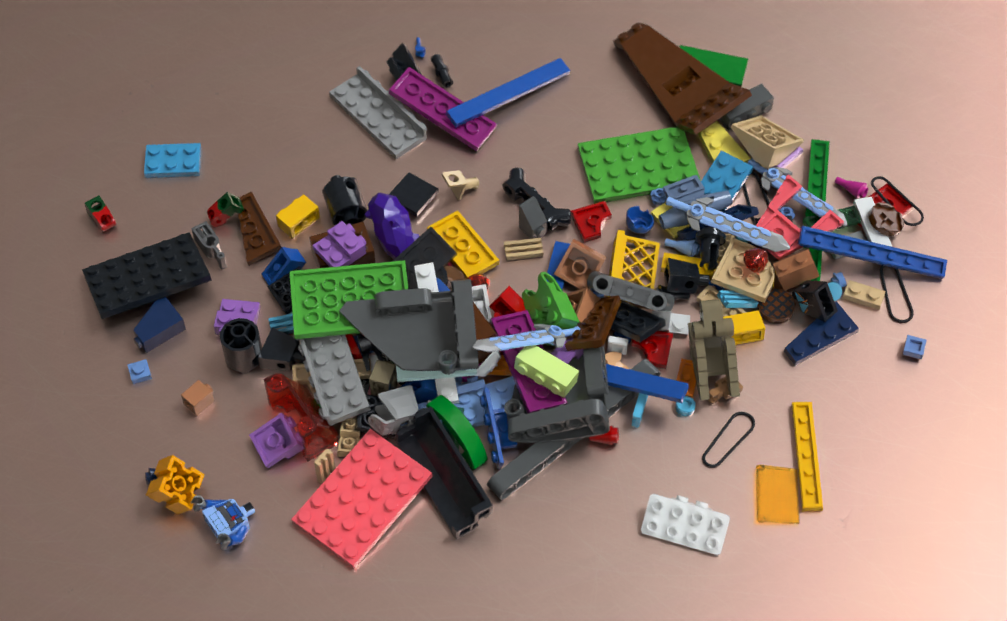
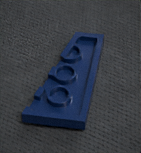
M740 204L722 211L739 220L759 214L757 207ZM699 222L700 231L703 228L709 227ZM689 226L677 231L679 239L695 240L696 232L698 231L693 230Z
M835 301L838 311L829 320L823 322L816 319L785 347V354L795 366L858 333L859 327L837 301Z

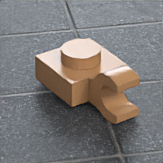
M726 376L715 382L716 388L709 391L710 399L708 401L714 404L722 396L726 400L731 398ZM739 383V389L742 392L743 386Z

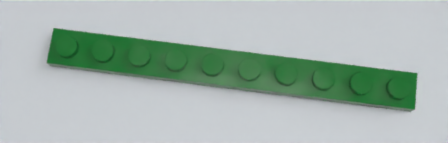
M812 139L807 191L826 202L830 141ZM806 208L804 226L812 227L821 218ZM809 248L820 275L812 279V281H820L822 251Z

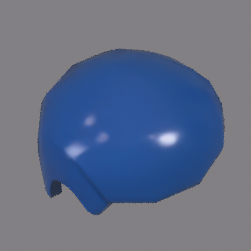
M639 206L630 207L626 213V225L634 233L645 234L654 226V217L649 214L648 210L641 211Z

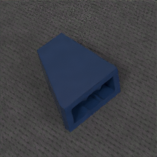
M166 297L156 300L133 330L135 344L139 349L142 347L146 353L186 330L183 318Z

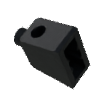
M668 258L664 272L666 292L694 294L697 291L698 285L708 286L709 275L699 274L698 265Z
M272 328L258 356L260 368L289 372L292 370V365L295 362L304 364L303 361L306 358L305 356L302 357L298 347L300 342L294 337Z

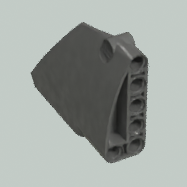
M471 279L453 280L451 282V291L431 292L429 289L419 288L378 292L374 296L375 299L346 301L339 310L369 342L402 370L441 371L444 374L450 375L459 370L479 369L477 349L473 348V345L476 343ZM447 360L452 361L451 364H444L443 362Z
M604 346L583 349V355L579 359L573 358L568 363V365L579 370L577 383L565 396L567 405L560 404L559 407L546 410L543 408L538 412L528 414L515 384L512 399L504 405V411L507 414L509 440L527 443L557 442L587 438L609 432L606 395L609 394Z

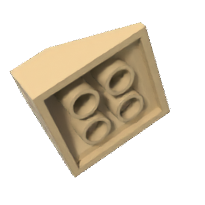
M762 115L731 125L732 130L751 157L764 168L779 165L804 141L801 137Z

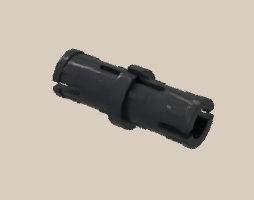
M440 54L433 55L431 62L435 67V74L440 78L444 88L452 86L453 80L449 75L448 66L444 64Z

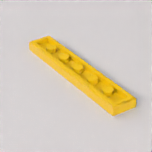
M792 402L791 409L802 511H822L823 501L812 402Z

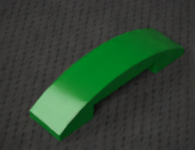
M440 395L426 405L427 408L432 407L439 420L444 422L465 451L461 455L472 470H475L488 460L485 448L475 429L451 401Z

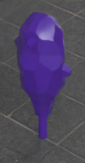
M377 193L368 203V211L365 213V216L372 219L375 236L387 255L395 259L420 236L413 233L408 211L402 206L396 196Z

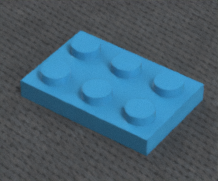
M201 143L146 145L145 178L200 176Z
M721 150L701 181L705 188L704 195L727 190L733 201L753 171V166Z

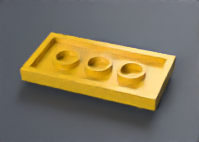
M458 210L427 227V229L432 227L457 253V256L451 261L463 273L465 279L473 280L500 264L497 256Z

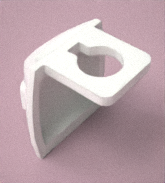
M492 352L479 366L475 376H487L489 372H492L501 359L500 352Z

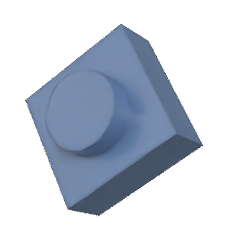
M907 335L903 355L922 359L927 340Z
M147 359L127 364L133 384L152 379Z

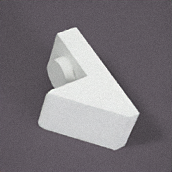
M486 284L472 286L473 302L488 323H490L492 316Z
M652 311V314L665 319L666 325L658 331L688 335L687 323H690L691 315L671 313L672 311Z

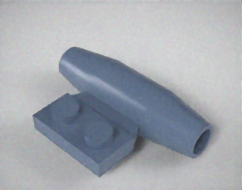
M697 175L663 187V192L667 199L671 197L688 205L696 201V199L708 197L713 199L714 202L707 207L721 211L733 203L732 197L727 190L704 195L705 188ZM675 207L659 215V222L663 229L689 224L687 222V212Z

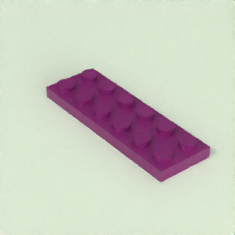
M410 67L389 89L388 94L475 151H478L497 127L495 122L484 115L455 127L446 116V111L464 102Z
M528 310L494 317L490 321L493 330L496 332V337L536 331ZM542 344L536 345V346H538L539 348H541V349L544 350V347H543ZM524 347L502 351L528 414L538 412L543 408L546 410L559 407L560 404L567 405L566 398L554 394L550 389L537 384L533 379L520 374L514 369L516 356Z

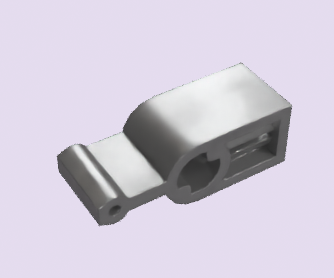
M207 221L191 228L194 240L205 256L210 259L215 258L221 269L227 268L224 253L221 252L219 239Z

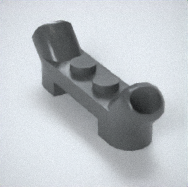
M598 271L591 272L587 280V286L591 290L607 296L619 295L621 300L651 310L671 311L674 306L675 300L672 294Z

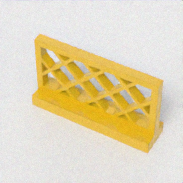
M618 230L613 242L609 275L625 280L622 274L628 272L632 279L628 280L629 282H636L639 285L654 289L660 243L627 236L625 231ZM626 242L633 243L637 248L630 250L626 246ZM644 248H655L654 253L649 255ZM640 251L644 258L638 260L634 253ZM627 257L634 261L630 266L624 261ZM647 260L652 265V268L648 270L642 265ZM636 266L643 272L638 276L631 270ZM646 276L650 283L644 285L640 278Z

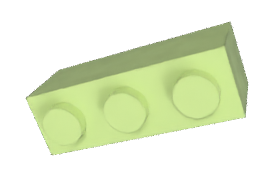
M536 345L525 346L515 359L514 369L520 374L528 376L537 384L543 385L554 394L560 395L563 398L577 383L579 370Z

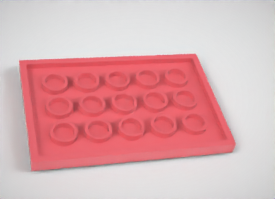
M370 429L291 520L355 569L433 477V474Z

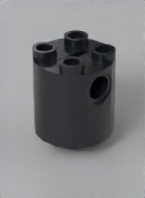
M340 175L331 177V181L324 186L322 194L333 225L335 226L341 221L346 225L348 223L353 225L363 222L366 219L365 213L367 208L357 179L354 177H341Z
M244 318L233 319L226 323L220 332L226 364L235 371L247 374L259 365L258 356L262 350L258 327L253 321Z

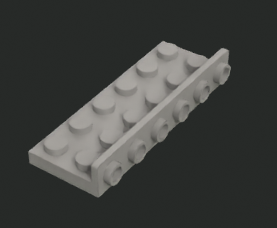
M360 66L356 68L357 74L329 92L330 97L395 159H398L427 139L425 124L419 122L411 111H407L400 101H397L388 94L389 91H386L378 80H374L367 70H363Z
M346 335L297 339V341L300 340L301 345L298 346L302 357L305 356L306 358L303 361L306 371L311 373V376L308 377L312 388L315 387L316 392L313 393L317 404H321L319 413L322 420L326 419L331 426L371 410Z

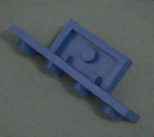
M484 388L482 395H480V405L485 409L483 416L484 424L488 426L489 445L492 444L493 448L491 458L492 462L496 463L498 470L504 464L502 449L516 448L518 444L517 442L510 441L508 438V420L504 408L493 410L489 388Z

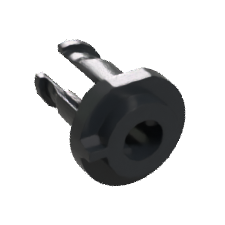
M703 228L701 231L696 232L695 241L701 245V262L699 265L703 267L704 264L708 263V270H714L718 267L719 246L726 242V235L717 228Z

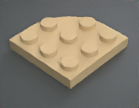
M732 238L712 277L711 283L765 303L774 282V266L771 265L768 256L762 250Z

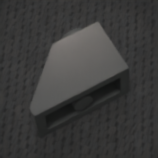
M534 196L519 205V228L530 239L541 238L547 233V219Z

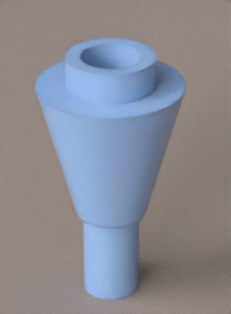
M665 240V246L676 248V250L689 257H694L699 253L700 245L695 240Z

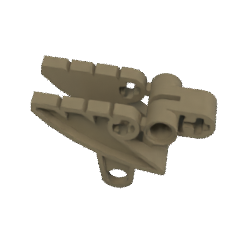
M720 299L700 301V321L687 323L690 357L693 362L700 400L710 399L708 376L725 375L730 397L740 396L736 346L734 338L731 337L734 335L732 318L723 319Z

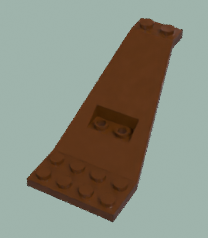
M636 23L630 30L619 34L618 38L613 41L615 47L626 52L679 129L697 135L752 96L749 89L731 84L649 25Z

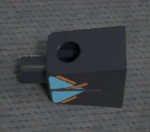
M807 280L792 292L794 300L798 301L803 313L823 322L829 320L838 311L829 286L825 281Z

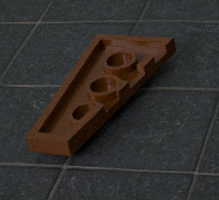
M252 191L239 197L244 211L238 214L249 266L282 248Z
M619 295L603 297L590 311L591 316L583 320L582 328L575 330L572 334L573 339L565 343L567 351L604 346L621 304Z

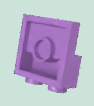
M343 221L329 229L326 237L313 244V250L329 267L348 266L366 254L365 239L361 235L357 237L352 225L349 223L346 225Z
M222 299L220 310H217L215 318V334L220 335L223 326L237 318L248 319L257 325L261 307L260 302Z
M280 413L249 435L267 468L272 467L285 457L289 460L305 449L302 444L305 442L304 437L300 432L296 433L294 429L297 426L296 422L291 416L287 417L283 413Z

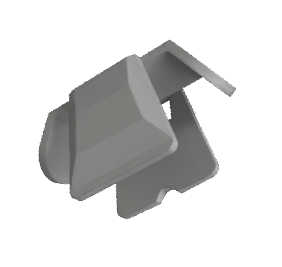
M409 385L378 394V398L383 403V405L375 407V411L379 416L372 414L368 418L369 425L382 436L391 433L396 434L400 428L413 424V416L419 408L412 386Z

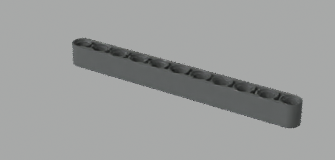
M648 359L642 360L630 369L655 376L661 375V371ZM608 386L609 394L606 395L608 417L615 414L638 396L639 393ZM581 439L537 442L489 479L487 486L500 500H504Z

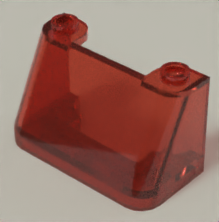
M280 373L263 379L268 404L273 411L277 408H282L288 413L296 409L302 419L297 423V430L302 438L304 448L302 454L307 462L321 455L325 449L328 448L330 450L337 445V431L332 425L328 424L326 419L322 420L319 413L320 407L305 386Z

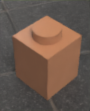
M198 380L181 394L183 404L198 416L214 402V391L207 383L203 384Z

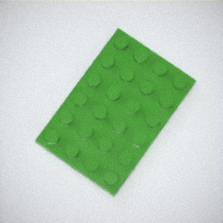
M678 127L578 143L577 148L594 204L602 201L610 202L650 195L652 190L663 189L664 186L697 175L700 179L685 132Z
M405 260L290 271L294 338L304 339L360 333L339 310L346 301L375 299V294L383 291L407 290L408 281Z

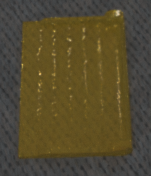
M757 465V522L799 524L798 470Z

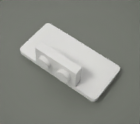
M657 494L650 496L641 527L643 534L715 555L721 553L730 521L729 515L713 511L712 508H708L709 504L701 501H696V504L688 502L689 498L677 495L676 498H668Z

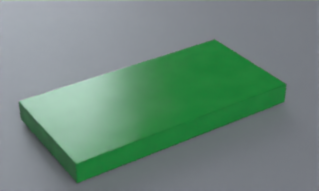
M680 45L681 49L731 84L742 87L748 64L747 58Z

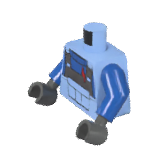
M199 495L194 496L191 504H195L193 508L195 512L200 511L201 508L203 509L204 519L217 538L216 544L220 543L222 550L227 549L228 546L243 542L250 528L247 517L255 513V509L250 502L239 507L234 499L204 500Z

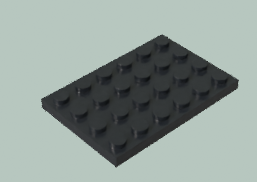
M190 232L82 269L101 319L212 281Z

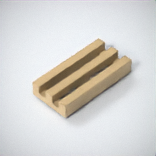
M541 238L504 242L506 261L544 257Z
M328 448L314 461L317 482L320 484L325 481V478H328L330 472L332 473L335 470L333 452Z

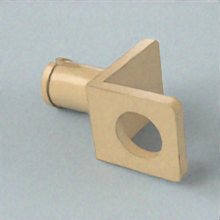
M460 170L442 173L443 179L447 186L451 187L457 200H461L465 190L478 189L479 180L477 177L465 179ZM449 176L455 177L453 182L448 178Z

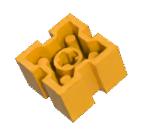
M171 455L159 460L154 472L157 479L150 482L146 496L158 503L165 501L166 508L176 514H181L192 510L194 504H191V501L196 496L193 494V491L200 489L205 474L193 467L184 468L185 462Z

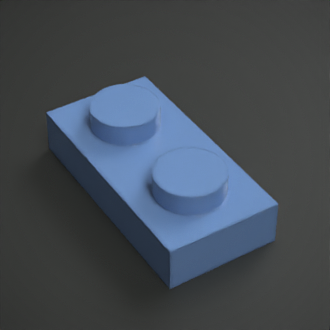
M478 376L469 377L467 382L464 383L456 381L458 394L486 387L484 379Z

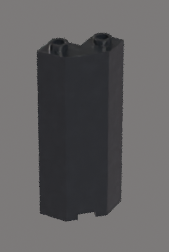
M432 407L418 410L413 416V424L404 426L397 431L396 442L402 452L432 472L433 477L424 488L457 540L475 530L479 526L477 522L481 518H488L492 514L493 504Z

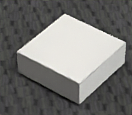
M609 336L607 352L614 351L626 355L628 339Z

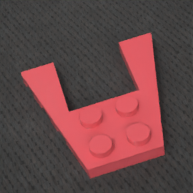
M789 174L756 225L757 227H762L782 235L789 244V250L773 252L766 249L778 260L804 247L798 245L800 228L778 211L802 188V185ZM829 210L811 228L832 232L841 227L844 221L833 211Z

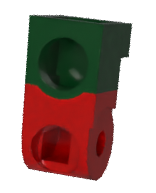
M226 192L207 210V215L211 225L219 227L224 225L227 219L235 213L240 214L244 211L239 197Z
M99 195L84 203L88 215L93 218L102 232L116 226L110 210Z

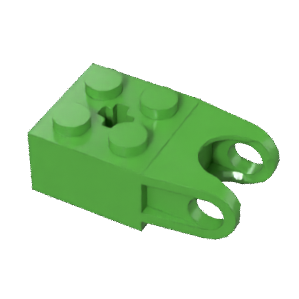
M541 272L538 275V290L536 293L528 289L522 292L525 309L528 310L534 325H556L563 330L574 328L579 323L567 293L562 291L550 274Z

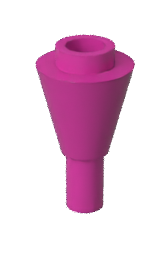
M840 177L835 179L836 184L844 187L857 199L864 198L868 193L867 183L847 181Z

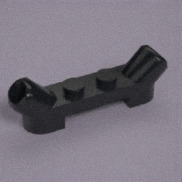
M516 167L510 170L509 179L502 186L505 193L511 199L516 201L521 198L526 201L534 196L547 219L548 231L554 230L557 226L570 225L571 211L569 209L554 208L548 199L539 195L534 187H530L525 182L526 172L522 168Z

